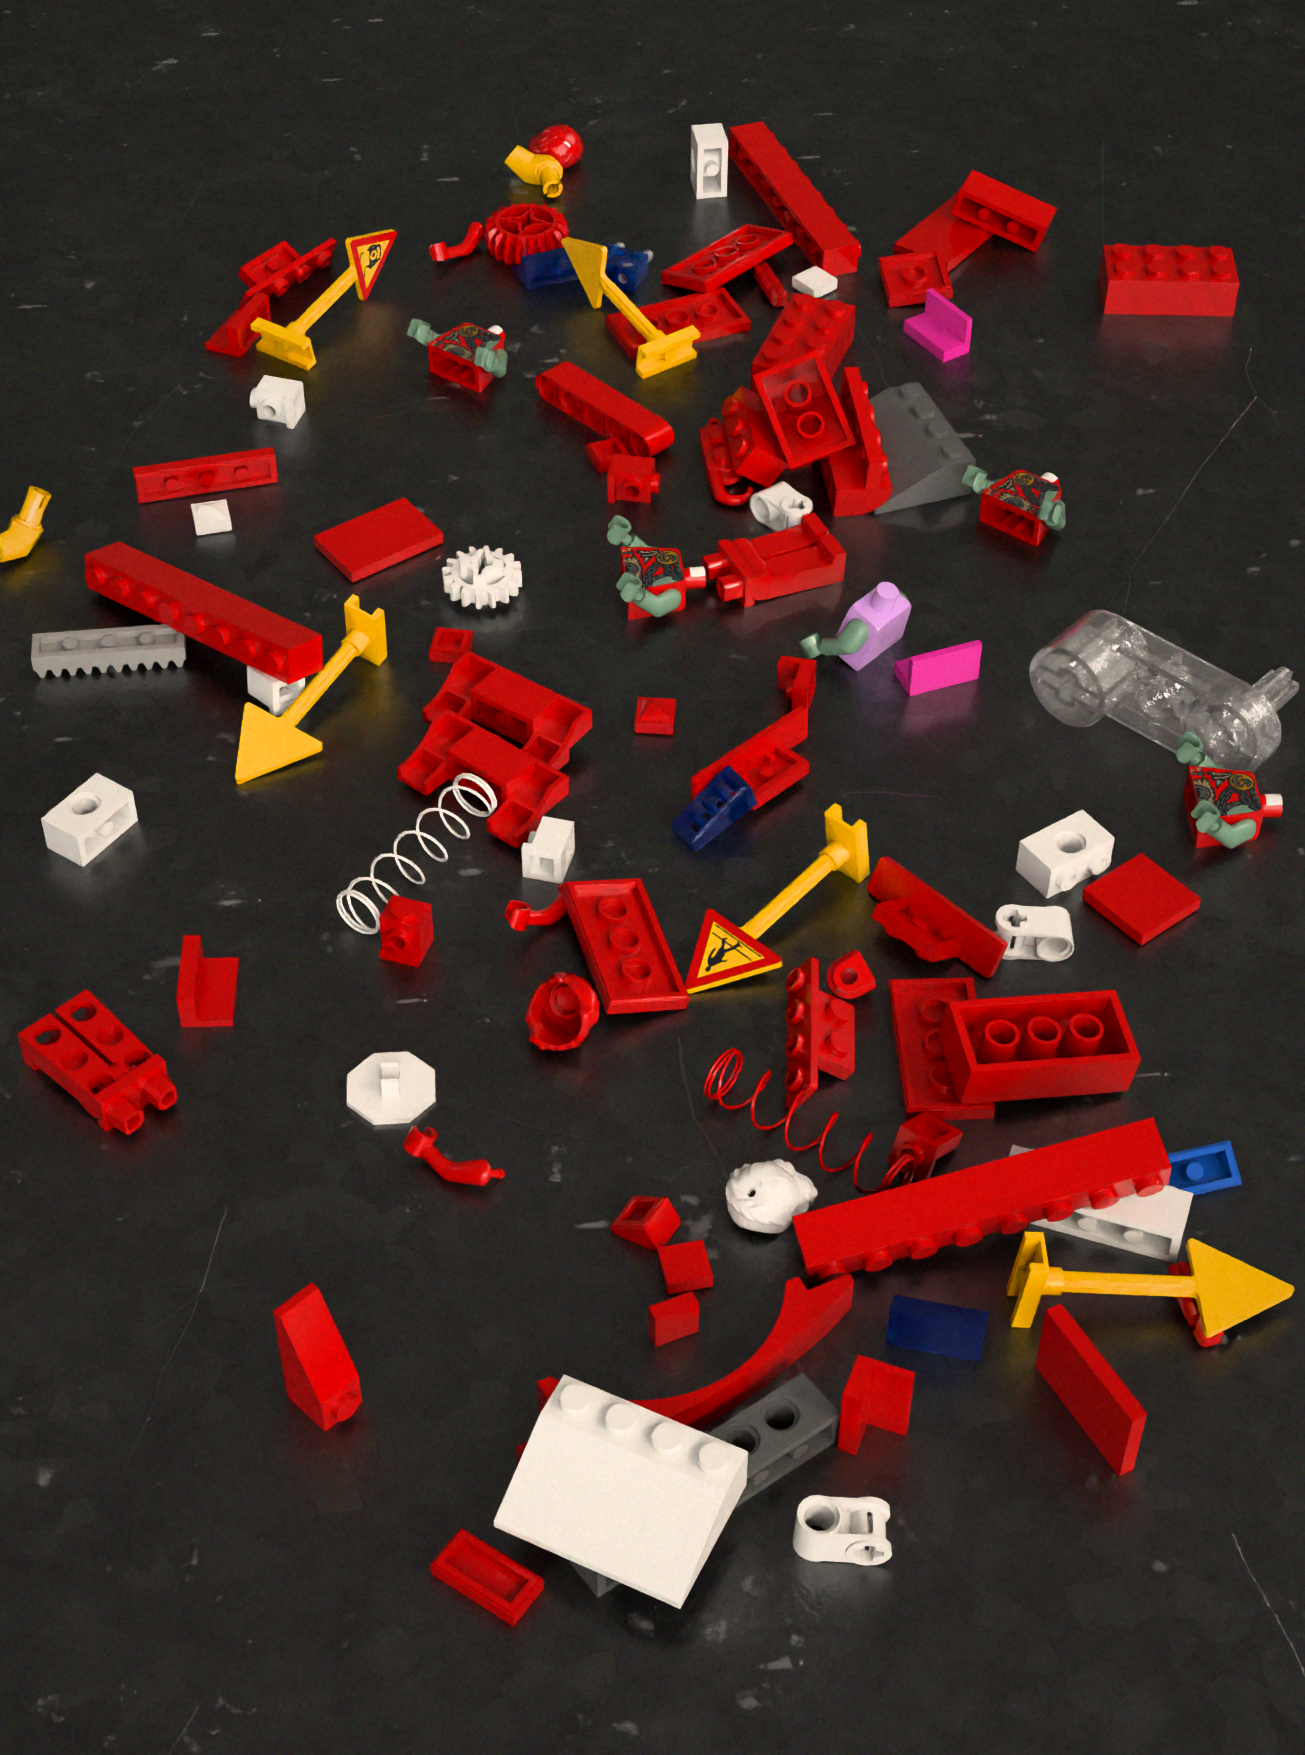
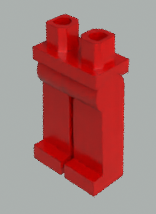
M813 512L803 515L801 517V525L751 540L745 538H738L732 542L728 539L718 541L717 553L702 557V566H704L707 581L716 579L717 595L722 602L738 599L743 607L746 608L753 606L755 600H767L844 581L846 551L834 536L829 534V530Z
M88 989L55 1009L56 1017L49 1013L17 1034L24 1063L34 1071L40 1068L75 1097L90 1115L98 1118V1125L105 1132L116 1127L129 1135L140 1128L145 1120L141 1108L152 1103L158 1110H166L177 1102L176 1086L168 1077L165 1060L158 1054L153 1055ZM84 1008L86 1016L78 1021L72 1018L76 1010ZM49 1031V1040L43 1044L36 1041L41 1033Z

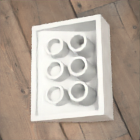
M564 1374L538 1417L494 1519V1527L681 1609L746 1487L748 1451Z

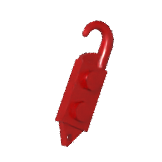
M712 417L705 428L699 429V443L707 480L710 483L711 492L716 501L728 506H738L750 500V497L753 495V488L751 486L747 487L746 492L741 495H731L725 491V485L737 483L742 479V475L734 470L724 424L715 417Z

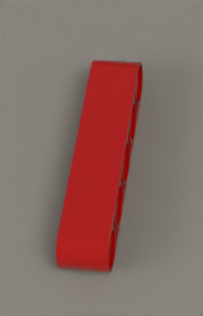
M568 361L556 364L538 374L535 378L536 389L545 401L606 439L619 437L627 451L633 456L651 458L674 443V432L669 423L663 418Z

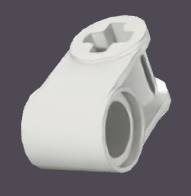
M784 481L776 483L750 497V508L755 518L775 532L801 525V517L810 514L813 509L810 498L803 496Z
M1009 904L1000 907L996 912L995 923L998 928L994 933L1008 944L1002 959L1058 962L1072 955L1074 942L1070 914L1066 909L1059 906L1039 907ZM1010 916H1013L1012 925L1009 921ZM1011 939H1012V942L1014 943V947H1013V948H1010Z
M823 1495L809 1496L803 1499L798 1506L792 1537L793 1547L799 1556L813 1562H849L865 1566L882 1564L892 1556L891 1543L886 1539V1522L890 1518V1506L886 1501L870 1496L859 1498ZM871 1512V1516L867 1517V1513ZM809 1526H819L825 1529V1531H816Z

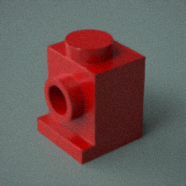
M613 454L607 474L608 503L615 504L616 500L651 503L652 495L659 494L661 473L655 472V458Z
M392 895L379 917L382 940L379 958L419 968L434 940L431 904Z

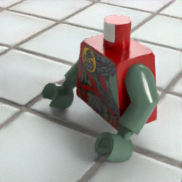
M416 318L411 319L407 335L416 338L418 342L428 347L429 372L479 393L483 391L494 377L501 378L506 374L508 355L504 351L506 336L501 327L493 325L486 330L471 323H463L449 332L437 334L430 330L431 325Z
M973 465L967 466L960 482L971 486L973 491L981 496L979 521L1034 546L1041 542L1049 528L1055 531L1064 528L1066 524L1065 504L1061 501L1062 489L1059 486L1058 478L1054 474L1047 472L1039 477L1025 470H1016L1005 478L990 481L986 478L987 473L984 470Z
M615 515L608 524V541L614 545L623 543L622 547H620L621 578L616 587L618 590H621L620 596L625 601L628 620L649 616L662 617L669 612L683 610L686 607V590L706 587L704 566L683 568L681 554L678 549L652 547L635 534L628 535L631 530V524L623 516Z
M1186 732L1176 741L1178 747L1176 750L1177 760L1181 763H1188L1190 761L1183 798L1195 848L1224 845L1230 849L1235 848L1246 841H1253L1258 838L1263 818L1281 817L1283 810L1281 794H1260L1253 773L1230 770L1217 765L1204 752H1200L1203 749V743L1193 732Z

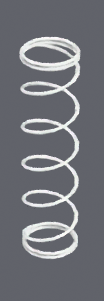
M471 773L457 775L453 781V786H449L441 792L438 799V808H427L420 812L416 819V831H404L397 835L393 846L394 854H381L375 857L371 863V877H358L352 880L348 888L338 894L336 898L337 909L349 926L360 933L370 935L380 930V913L378 908L364 894L351 890L355 883L362 880L372 881L376 892L386 903L389 900L380 892L375 882L385 886L394 895L399 896L391 886L374 878V866L383 857H395L399 869L411 882L417 885L425 883V877L420 868L411 860L397 855V843L401 837L406 834H417L422 847L432 858L440 862L447 861L448 855L442 844L434 837L419 832V823L423 815L431 811H439L445 826L452 834L461 839H469L470 832L465 822L452 812L441 809L442 798L446 792L453 789L457 801L471 814L479 817H490L495 812L497 799L493 790L484 780ZM470 779L481 786L491 800V807L487 800L478 792L459 786V780ZM459 789L467 790L478 796L486 804L489 811L484 812L472 807L463 798ZM442 812L458 820L466 829V836L455 832L447 823ZM420 835L437 844L443 851L444 858H438L431 853ZM398 858L413 866L421 875L422 881L419 882L410 877L401 866ZM347 895L349 908L359 924L346 912L342 904L343 896ZM350 896L359 899L369 908L376 920L375 928L372 929L361 921L352 907Z

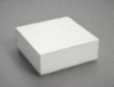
M815 265L793 276L792 287L803 294L819 298L837 289V278Z

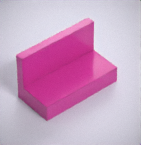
M931 288L927 290L925 312L904 320L903 332L944 363L969 353L973 319Z
M975 640L895 661L894 674L909 696L978 679L982 643L980 640Z

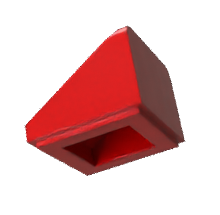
M632 1196L610 1229L614 1234L657 1252V1247H663L667 1244L679 1227L681 1220L668 1197Z

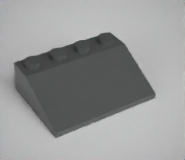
M919 382L905 383L901 386L887 388L869 400L874 408V420L876 428L880 430L881 446L883 453H886L887 469L893 487L887 501L873 511L875 515L972 493V487L960 481L967 466H975L976 459Z

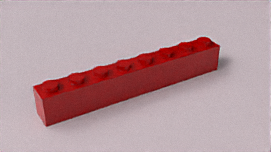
M763 121L729 127L728 155L783 228L792 233L793 241L812 266L816 265L832 276L856 272L858 258L861 257V246L858 239H855L848 231L846 224L842 223L837 217L834 209L826 203L822 194L811 184L809 177L804 175L797 162L793 161L786 148L781 146L775 138L774 133L770 132Z
M120 541L84 554L87 588L157 622L166 624L172 629L286 684H292L323 670L322 635Z
M1151 1117L792 1216L793 1229L809 1284L818 1281L824 1284L847 1273L865 1269L867 1272L880 1271L889 1267L893 1263L892 1261L908 1256L912 1259L927 1258L935 1254L938 1248L955 1243L958 1247L970 1246L981 1241L984 1235L1001 1231L1002 1234H1014L1027 1228L1028 1223L1047 1219L1048 1222L1061 1221L1070 1217L1075 1210L1092 1206L1095 1210L1104 1209L1116 1204L1119 1198L1136 1193L1138 1197L1154 1195L1162 1191L1165 1185L1169 1184L1172 1166L1154 1118Z

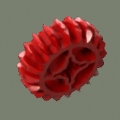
M522 202V204L518 205L510 203L509 207H499V211L491 212V217L486 219L484 232L486 248L489 250V255L495 256L496 261H505L506 265L517 264V267L528 265L530 268L535 264L543 266L544 262L551 263L554 262L555 258L561 257L563 251H565L561 240L569 237V227L564 219V214L558 213L557 208H548L547 204L536 205V202L532 204Z

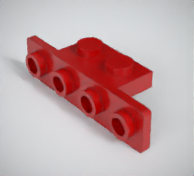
M330 238L301 257L284 240L240 267L237 276L250 289L244 293L238 310L241 311L256 293L268 295L269 299L273 296L280 297L293 283L297 281L302 283L315 269L327 267L334 258L332 253L337 241Z
M800 705L761 732L754 734L752 738L735 749L727 752L723 757L705 769L698 771L691 778V805L700 810L722 794L727 793L754 811L809 774V761L790 750L808 736V709Z
M889 856L881 857L867 886V891L881 901L877 903L871 917L884 926V931L888 935L901 939L914 948L915 954L925 961L936 962L957 957L983 977H993L1006 951L1007 942Z
M812 956L799 968L795 967L790 972L785 985L788 991V1008L785 1014L787 1042L784 1053L787 1056V1074L784 1079L787 1108H790L794 1098L801 1090L805 1091V1096L799 1107L817 1090L818 1069L842 1080H846L855 1072L854 1005L819 990V960Z

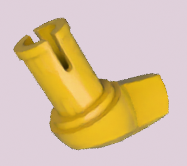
M517 145L504 161L524 182L543 186L544 194L547 193L548 197L554 198L561 194L563 187L560 179L563 175V168L554 157L533 154Z
M29 486L26 499L19 514L12 516L8 530L0 533V563L27 556L33 549L44 530L40 522L51 498L49 492L38 487L35 489L34 486Z

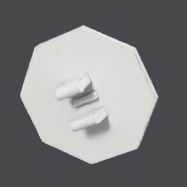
M409 1051L373 1053L347 1074V1106L373 1125L410 1123L436 1101L435 1070Z

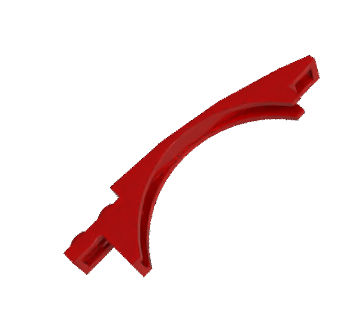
M849 1273L809 1290L806 1289L799 1276L786 1281L784 1301L773 1330L756 1353L737 1370L707 1387L687 1394L662 1399L627 1401L698 1431L768 1386L825 1337L851 1309L854 1279ZM551 1376L537 1381L538 1410L540 1413L560 1382ZM528 1442L516 1446L517 1466Z

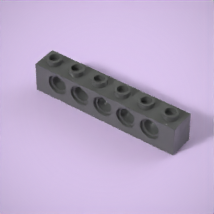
M804 1372L789 1382L781 1381L769 1390L765 1397L753 1405L741 1406L730 1415L726 1422L712 1431H702L748 1451L747 1483L734 1508L838 1441L841 1413ZM774 1426H782V1427H785L786 1429L779 1430V1429H774V1428H772V1427H774ZM568 1560L598 1598L620 1584L618 1581Z

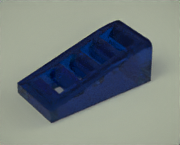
M728 765L707 784L670 825L696 852L757 805L758 802L750 785ZM721 801L724 805L719 809L716 804ZM706 812L712 816L709 821L703 816ZM694 821L701 827L698 833L689 826Z

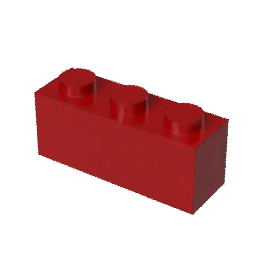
M972 169L959 191L951 214L1036 253L1048 232L1057 208Z
M740 385L733 396L727 397L721 409L734 470L736 473L768 488L788 464L758 394Z

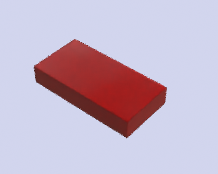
M463 1528L458 1530L430 1564L433 1576L513 1627L544 1589V1579Z

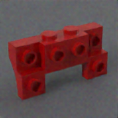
M467 651L454 662L442 688L430 703L422 709V721L430 725L434 719L447 709L452 710L469 721L473 719L523 744L524 746L521 750L529 752L533 757L558 771L569 762V749L592 728L591 709L470 651Z
M447 709L432 721L419 746L405 762L397 767L398 780L426 796L448 779L453 782L457 775L462 773H471L480 777L493 790L497 799V808H499L486 820L487 832L517 849L528 840L531 831L537 832L543 815L569 794V776L450 709ZM470 779L459 780V786L478 792L491 804L488 794L476 782Z

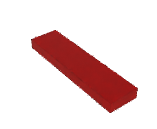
M273 447L133 468L139 503L278 482Z

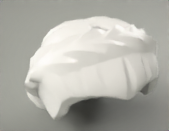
M782 1159L756 1162L752 1165L744 1164L741 1168H737L730 1173V1178L726 1185V1202L731 1219L741 1228L762 1233L774 1234L784 1232L792 1223V1216L806 1213L818 1195L812 1181L807 1176L796 1172L790 1162H784ZM756 1191L755 1195L750 1197V1193Z

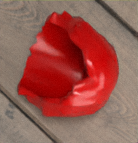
M557 124L545 128L530 139L527 148L533 154L554 157L563 169H567L577 163L582 158L584 149L580 135L566 124Z
M564 971L554 973L547 980L540 983L530 999L525 1017L526 1024L530 1030L529 1041L539 1046L541 1050L551 1049L552 1051L569 1050L581 1045V1042L589 1035L590 1028L598 1021L600 1002L598 1001L597 993L589 982L581 976H577L574 973L568 974Z

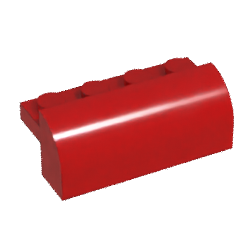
M844 367L841 392L837 394V397L857 445L819 460L833 517L863 515L872 512L887 501L893 489L887 469L886 453H883L881 446L880 430L876 428L874 420V408L868 398L867 382L861 380L858 367Z

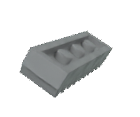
M166 624L32 634L31 661L33 671H36L40 678L45 677L47 670H51L57 677L61 675L62 669H67L71 675H76L78 668H82L86 674H91L92 668L98 667L101 673H106L108 666L112 665L117 672H121L123 665L128 664L132 671H136L139 663H143L147 670L152 669L154 662H158L162 668H167L169 661H174L177 667H182L184 660H186V635Z

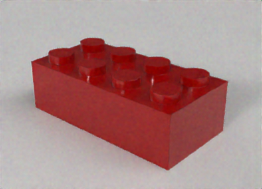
M1123 243L1103 245L1099 271V285L1104 314L1233 317L1239 279L1232 248H1225L1219 245L1211 247H1192L1190 245L1171 247L1157 244L1129 246Z
M793 293L751 363L750 390L757 393L752 375L817 349L831 380L854 339L856 306L844 304L839 300L830 301L815 298L809 294Z
M1116 990L948 1001L938 1032L960 1104L1128 1091L1141 1061Z

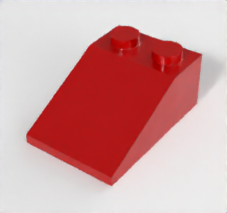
M818 349L752 375L757 394L790 471L857 445Z

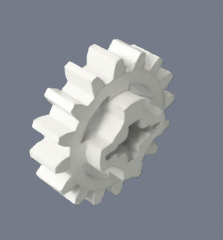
M485 545L482 549L478 550L473 546L469 547V553L467 554L457 551L456 559L448 558L447 567L442 569L444 592L450 593L452 601L461 599L463 607L474 603L476 609H481L483 605L488 603L491 608H496V601L500 600L503 603H509V595L517 596L518 587H522L520 561H514V554L512 553L503 556L502 548L492 552L489 550V546Z

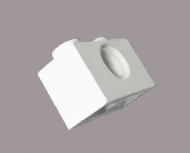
M722 123L691 125L690 181L696 198L727 197L728 140Z
M95 773L85 783L78 786L73 793L41 818L47 848L82 867L138 821L133 791L98 773Z
M1082 809L1020 840L1016 871L1048 899L1061 891L1070 890L1078 882L1092 875H1098L1110 866L1114 837Z

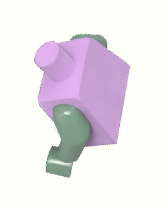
M881 582L876 588L867 590L866 595L857 599V602L850 607L835 637H825L821 640L818 632L808 635L805 639L798 641L806 659H812L822 653L826 656L838 655L858 672L902 638L912 607L906 595L890 582Z

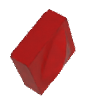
M638 697L635 733L673 735L676 699Z

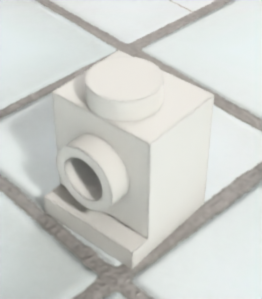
M264 375L257 387H254L251 391L250 406L257 408L259 419L286 423L287 428L294 429L306 410L303 382Z
M247 665L248 693L268 706L269 713L275 717L282 715L305 689V678L292 684H286Z
M542 817L537 832L531 831L528 842H524L521 848L523 877L559 884L563 882L575 851L574 821Z

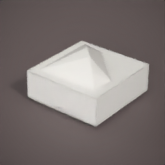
M226 499L191 504L195 530L198 536L232 530Z

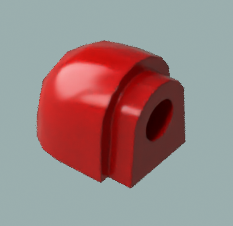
M856 949L834 961L826 973L828 989L834 996L842 1000L859 998L877 987L875 978L860 951L857 952Z

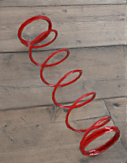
M736 1048L726 1050L715 1060L709 1069L704 1082V1095L710 1100L719 1099L720 1105L729 1110L743 1107L752 1101L751 1119L753 1126L758 1130H769L785 1121L784 1138L787 1147L791 1151L808 1149L820 1141L818 1158L820 1166L825 1172H837L855 1161L853 1181L855 1189L860 1194H870L875 1191L879 1193L888 1190L893 1178L908 1161L909 1165L906 1174L898 1187L911 1183L916 1171V1159L906 1153L889 1168L880 1185L871 1190H862L858 1186L857 1169L862 1153L873 1138V1132L867 1134L859 1151L848 1162L835 1169L827 1168L823 1164L822 1149L826 1134L838 1119V1111L832 1113L823 1132L814 1141L801 1148L792 1146L788 1140V1126L791 1115L799 1107L805 1096L804 1090L798 1092L788 1113L782 1119L767 1127L760 1126L754 1118V1106L757 1095L763 1090L771 1077V1069L764 1072L755 1088L754 1094L747 1100L736 1106L725 1104L722 1096L731 1089L742 1069L743 1054L740 1050ZM736 1054L734 1068L721 1087L725 1070L731 1058ZM723 1065L719 1075L717 1091L711 1094L713 1080Z

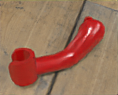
M479 222L471 223L468 226L464 240L456 246L446 248L445 242L431 245L429 247L431 259L435 262H440L450 258L469 255L484 238V225Z
M560 883L557 887L559 891L557 898L541 910H531V906L526 902L510 900L506 907L505 919L509 921L510 926L516 931H524L527 926H548L557 922L568 913L561 895L563 883Z
M412 1126L403 1143L404 1149L409 1154L423 1158L447 1181L484 1186L490 1178L502 1179L505 1176V1171L502 1168L491 1169L486 1159L453 1162L447 1159L433 1145L437 1138V1132L432 1127H426L422 1133L418 1130L417 1126Z

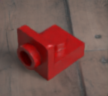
M781 655L777 662V687L786 690V700L792 701V710L802 705L809 712L816 690L817 660Z
M925 1111L900 1125L888 1157V1163L892 1166L897 1159L908 1153V1155L910 1154L911 1157L916 1159V1171L913 1179L918 1182L930 1179L936 1160L958 1148L963 1132ZM909 1161L900 1170L904 1174H906Z

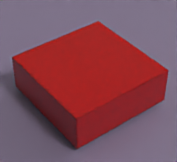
M619 437L586 444V455L598 473L609 471L613 454L630 455Z
M436 627L429 649V661L454 664L467 651H471L473 631Z
M703 1240L657 1247V1258L667 1295L713 1287V1273Z
M688 1291L648 1307V1335L655 1348L699 1331V1302L693 1291Z

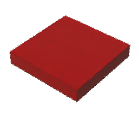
M941 249L878 258V269L889 308L925 303L927 290L931 288L946 299L953 298V289Z
M1143 853L1138 854L1085 887L1082 894L1084 901L1139 945H1143L1198 910L1201 902L1199 896Z

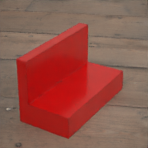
M256 293L241 311L236 309L205 343L206 349L241 358L261 336L260 333L251 330L250 324L258 317L271 322L269 296Z
M183 935L176 994L181 1027L233 1026L239 958H204L201 935Z
M858 1354L842 1395L837 1450L856 1455L868 1424L906 1436L909 1427L916 1372Z

